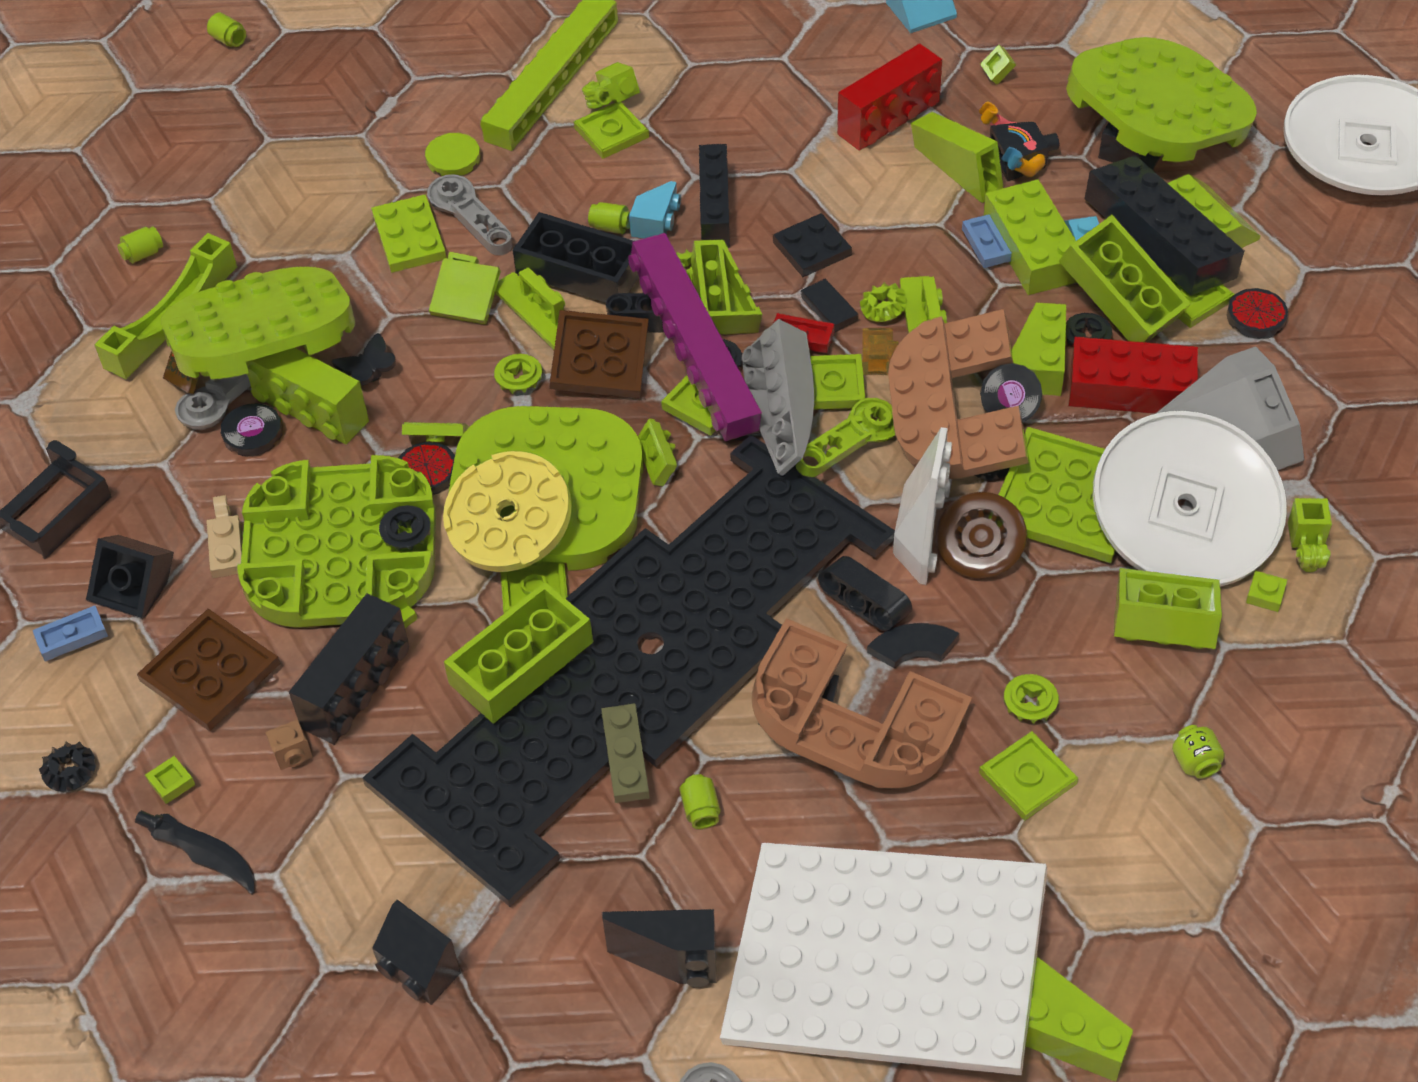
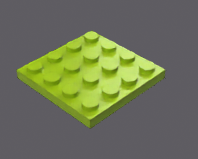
M1027 427L1024 435L1029 463L1010 467L998 495L1008 499L1018 508L1025 521L1027 538L1111 563L1116 550L1101 529L1093 502L1094 475L1105 449ZM997 521V526L1001 527L1002 523Z

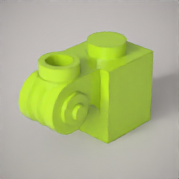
M619 62L595 72L598 82L590 81L582 88L585 100H587V107L590 109H599L603 105H608L611 101L619 103L640 93L633 67Z
M1295 498L1289 515L1288 528L1291 547L1297 548L1296 557H1298L1299 566L1306 572H1315L1318 568H1325L1331 556V552L1326 544L1332 526L1328 498Z

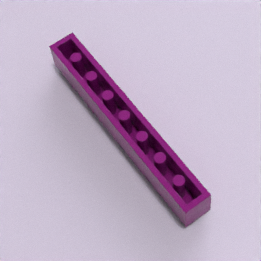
M666 233L632 242V252L628 256L630 268L633 272H637L643 293L648 294L651 299L654 314L660 316L666 337L672 339L678 360L684 362L690 383L696 385L702 406L704 408L707 407L711 414V422L714 429L720 431L725 441L759 431L762 412Z

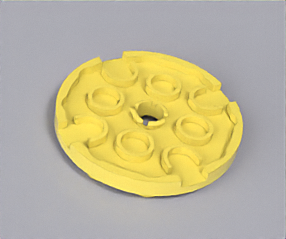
M509 451L491 455L492 459L476 467L473 464L463 472L448 493L443 513L445 530L457 553L471 565L493 572L519 570L541 560L560 542L568 527L571 516L570 492L559 471L550 462L538 455L521 451ZM509 505L515 506L516 512L504 518L500 516V512L504 507Z

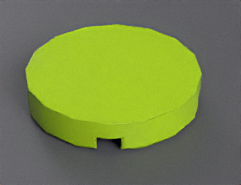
M447 133L436 137L428 144L425 150L426 164L432 172H439L441 176H462L471 172L476 163L477 165L479 164L480 147L477 141L469 135Z

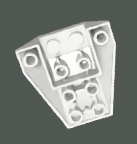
M942 427L904 484L894 533L893 554L919 584L923 585L927 584L929 572L935 573L938 554L932 553L936 509L941 510L943 508L944 500L949 498L951 479H949L950 463L947 462H950L952 442H947L948 428Z

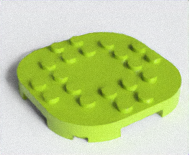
M1132 38L1086 50L1074 59L1067 79L1066 90L1068 96L1079 109L1091 106L1119 130L1116 140L1120 144L1144 156L1147 153L1153 156H1162L1163 161L1182 162L1194 160L1197 150L1227 142L1232 147L1240 145L1248 137L1257 113L1256 105L1251 96L1235 83L1229 75L1224 74L1215 67L1213 62L1205 59L1188 47L1159 38Z
M290 267L265 273L253 272L246 275L244 279L234 282L232 280H225L219 282L216 287L194 293L168 308L161 318V325L167 345L170 346L181 373L197 378L200 376L199 372H201V375L210 376V379H222L248 374L249 371L246 364L248 361L302 345L308 355L323 351L339 343L344 330L346 333H351L355 326V318L350 298L333 273L317 267Z
M514 406L486 414L475 421L462 435L456 449L449 492L456 480L470 466L474 464L476 467L492 459L491 455L502 452L521 451L532 453L542 458L553 459L560 462L568 471V490L572 505L568 527L556 547L537 562L567 563L568 571L589 569L606 563L609 555L618 549L621 550L632 540L637 528V509L641 474L643 473L641 443L636 432L623 419L609 412L591 408ZM509 505L504 507L500 512V516L504 518L516 512L515 506Z
M371 455V463L311 467L309 459L300 460L271 471V478L267 479L262 485L256 483L248 493L242 509L244 531L241 564H237V571L247 602L264 619L287 627L341 625L366 593L402 610L407 606L412 607L429 588L435 569V505L431 487L421 471L417 473L411 469L408 462L391 456ZM410 505L422 509L428 515L431 523L430 535L426 536L424 544L418 543L413 546L412 551L408 548H401L397 551L393 546L387 547L379 532V525L383 516L399 506ZM398 524L401 533L403 531L412 533L411 526L405 528Z

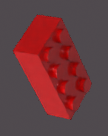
M919 43L839 91L837 134L860 151L868 145L875 143L889 132H893L897 127L910 119H914L918 114L935 106L940 101L943 59Z
M1074 337L1068 406L1156 414L1198 380V347Z

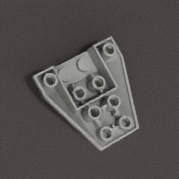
M1256 346L1227 356L1157 412L1190 411L1222 419L1253 438L1271 458L1277 471L1304 461L1298 418L1276 367Z

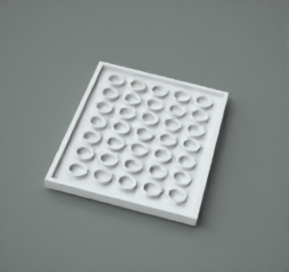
M762 843L720 1035L722 1044L1022 1075L1047 878L1046 864Z

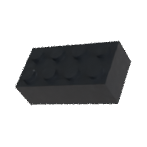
M538 212L512 250L517 275H519L520 271L529 267L537 276L541 275L548 285L605 303L609 296L613 294L629 293L639 278L637 272L631 270L628 256L632 252L633 240Z
M366 593L289 691L302 730L333 745L342 735L347 734L354 718L369 705L373 693L380 685L385 684L393 667L398 661L403 660L408 653L409 642L400 608Z

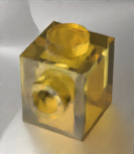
M863 328V375H888L891 357L899 345V341H893V328Z

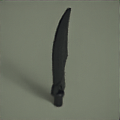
M143 810L138 812L135 823L148 828L154 840L181 848L193 863L231 878L245 888L249 894L255 893L253 875L248 864L227 843L177 822L170 814H156L154 816Z

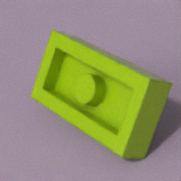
M648 419L638 435L642 448V458L652 484L664 486L677 467L676 459L672 453L676 446L673 443L667 442L671 436L668 430H663L660 423L656 422L655 419Z

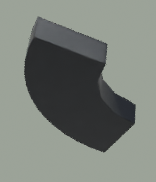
M929 623L901 625L876 637L867 646V653L894 669L903 661L918 657L931 658L941 662L959 640L960 633L944 626Z

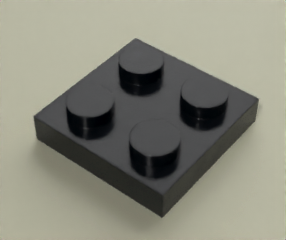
M822 213L773 234L775 246L802 277L852 256V247Z

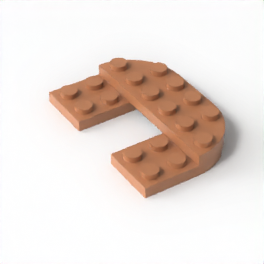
M1004 309L944 323L942 316L924 321L907 334L896 347L888 370L894 430L903 453L914 467H916L941 427L948 428L947 442H952L950 462H947L950 463L949 479L965 478L1029 463L1019 406L957 420L952 378L1013 363L1007 317Z
M786 618L758 667L751 697L753 712L758 723L774 742L798 755L876 788L909 787L932 777L943 765L970 706L972 697L909 671L884 723L881 724L821 698L841 662L848 644Z

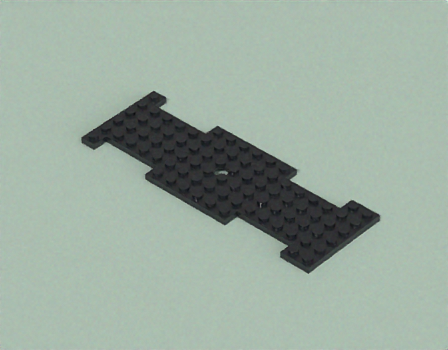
M750 435L730 453L731 461L747 471L748 474L676 539L667 544L648 529H643L565 598L590 619L593 637L591 645L494 724L480 713L437 752L432 750L414 734L410 735L362 778L364 785L505 904L511 907L560 860L559 852L538 835L610 768L601 708L635 704L643 757L657 767L758 670L762 659L782 624L771 617L772 614L849 542H852L875 558L894 540L895 530L816 477L802 475L796 469V465L783 476L778 474L766 444ZM658 637L664 643L662 649L655 654L643 653L638 648V644L643 638L651 640Z

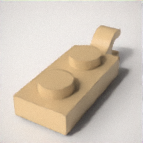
M226 495L213 497L216 519L207 520L210 572L213 578L238 574L237 564H241L242 533L239 516H231L230 505H227Z

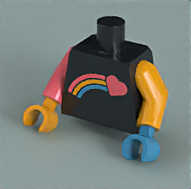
M988 101L979 109V113L982 114V123L986 125L990 123L991 125L989 138L998 143L1001 171L1006 181L1022 176L1033 177L1047 166L1048 152L1059 149L1058 135L1056 133L1042 135L1035 122L1017 123L1008 121L997 114V107Z

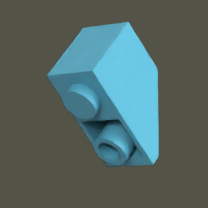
M670 181L636 196L629 215L631 237L644 239L662 233L667 234L668 230L672 231L674 211H679L681 205V194H677L676 182Z

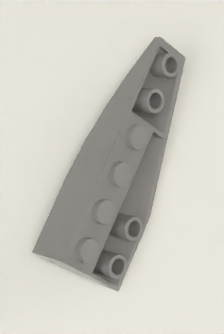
M778 319L772 326L765 329L751 346L744 350L742 353L744 380L762 412L760 432L777 473L783 476L804 456L813 420L814 385L807 333Z

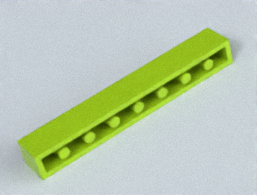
M582 0V2L578 3L572 14L565 18L561 27L551 35L550 40L543 48L538 50L533 60L524 67L517 79L511 82L506 92L496 100L495 105L488 113L483 115L480 126L484 142L513 151L618 23L616 1Z

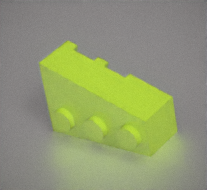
M724 240L694 241L691 256L694 287L719 334L758 333L763 314L751 298L749 287L742 281L738 273L739 269Z
M1036 302L1012 348L1013 363L1023 365L1035 373L1041 383L1042 395L1061 396L1065 372L1066 304Z
M1037 957L1025 1046L1116 1082L1129 1047L1133 1029Z

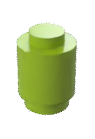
M218 12L208 20V34L229 47H238L245 41L246 30L241 23L231 17Z
M599 202L598 204L591 205L588 223L589 226L595 227V229L600 231L624 234L626 229L630 228V212L626 205Z
M145 226L120 237V244L117 247L124 260L128 259L131 263H135L158 253V249L163 247V242L155 227L147 228Z
M701 774L686 778L679 791L687 821L691 822L692 827L695 829H706L716 825L719 822L718 815L721 810L713 780Z

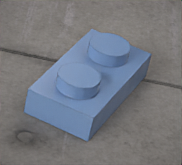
M989 214L962 222V231L983 268L1011 261L1012 253Z
M95 605L32 630L44 661L108 637Z

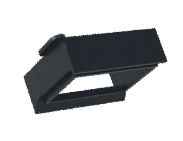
M57 440L49 442L46 448L51 464L0 510V528L41 554L44 559L52 554L111 498L105 478L76 461V452ZM61 475L85 488L78 497L39 533L21 521L14 519Z

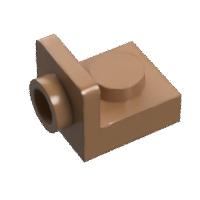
M297 719L265 732L280 770L298 766L305 760L313 758L307 739Z

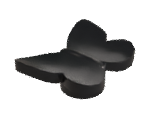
M377 333L368 342L363 354L333 359L332 364L337 370L347 375H352V378L360 381L362 386L377 381L381 377L382 372L392 370L396 365V358L393 353L387 352V346L382 335Z

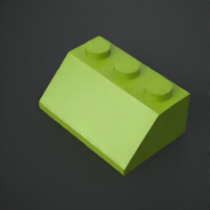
M1190 174L1168 183L1241 248L1260 240L1261 235L1206 183Z
M1125 568L1119 569L1114 614V637H1121L1130 641L1137 639L1154 641L1163 645H1187L1196 649L1216 648L1222 618L1220 580Z

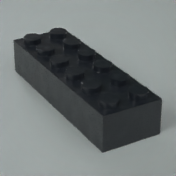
M1136 155L1089 172L1084 199L1106 219L1113 215L1149 257L1190 296L1237 279L1245 251Z

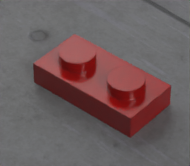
M780 313L776 314L773 324L780 319L806 332L809 350L823 353L828 352L834 334L833 323Z

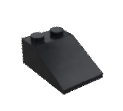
M714 909L602 912L608 953L679 984L703 987L708 985V983H717Z

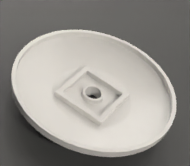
M1345 75L1317 82L1303 90L1291 102L1284 120L1285 142L1296 161L1309 173L1330 185L1361 194L1395 195L1418 190L1417 88L1380 76ZM1362 142H1368L1371 145H1365Z
M1169 411L1149 415L1133 422L1120 431L1108 444L1098 462L1094 475L1093 502L1101 529L1113 548L1138 570L1220 580V587L1239 581L1257 570L1272 554L1284 530L1287 514L1285 490L1281 477L1271 458L1244 431L1211 415L1190 411ZM1178 500H1189L1194 509L1191 511L1183 510L1178 505Z

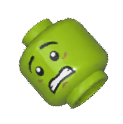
M1189 725L1181 729L1172 747L1184 773L1196 776L1199 779L1207 778L1217 773L1221 769V763L1225 756L1213 730L1208 727H1197V725Z

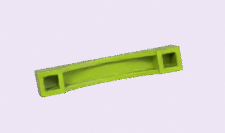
M207 233L190 250V258L181 275L169 292L153 309L137 321L122 328L113 326L94 344L103 369L127 379L166 340L161 325V318L166 310L176 302L194 293L216 287L219 282L224 281L237 268L231 243Z

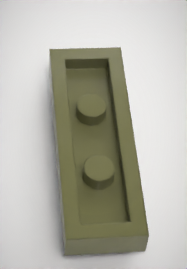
M635 704L601 708L615 803L648 799L649 789Z

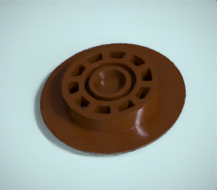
M989 492L969 493L953 501L942 513L936 529L937 548L945 563L959 574L971 578H990L1010 569L1021 557L1027 540L1025 521L1018 508L1008 499ZM979 515V517L972 520L970 518L972 516ZM984 515H990L992 518H984ZM965 521L967 523L964 528L960 527ZM997 521L1002 523L1001 527L997 526ZM1007 533V537L1001 539V535ZM957 534L962 535V540L956 539ZM964 547L967 551L963 552L960 548Z

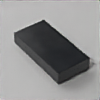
M826 278L801 290V298L821 320L834 324V333L858 321V313Z

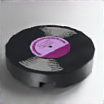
M1015 363L999 365L988 373L982 383L980 391L981 402L987 413L1019 406L1022 422L1033 417L1040 407L1042 399L1041 383L1035 373L1023 365Z
M259 403L245 404L235 408L226 415L221 423L220 434L228 450L231 451L232 449L241 456H257L271 450L277 439L280 440L283 425L277 411L270 406Z

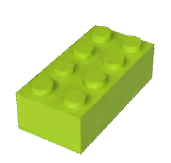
M1039 179L985 193L983 216L988 214L991 216L1012 254L1009 263L1027 295L1077 283L1059 262L1069 246L1076 240Z
M1113 215L1071 244L1059 260L1060 264L1128 341H1150L1176 321L1191 305L1189 300Z
M296 348L246 362L249 371L246 375L252 388L251 393L258 401L266 402L276 407L284 415L289 414L295 417L303 425L323 432L331 440L336 439L347 445L369 422L360 381Z
M543 582L444 661L448 683L494 724L593 643L591 622L586 615L550 585Z

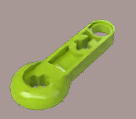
M879 398L859 400L852 407L847 419L807 444L803 457H814L818 461V465L810 466L802 458L796 464L798 472L807 477L818 476L868 442H885L892 439L896 435L892 405ZM828 445L831 446L832 448H830L829 450H827V452H826V454H825L824 452H825L827 446H828Z

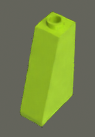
M930 112L911 123L914 147L978 201L985 202V193L1003 188L997 141L934 112Z

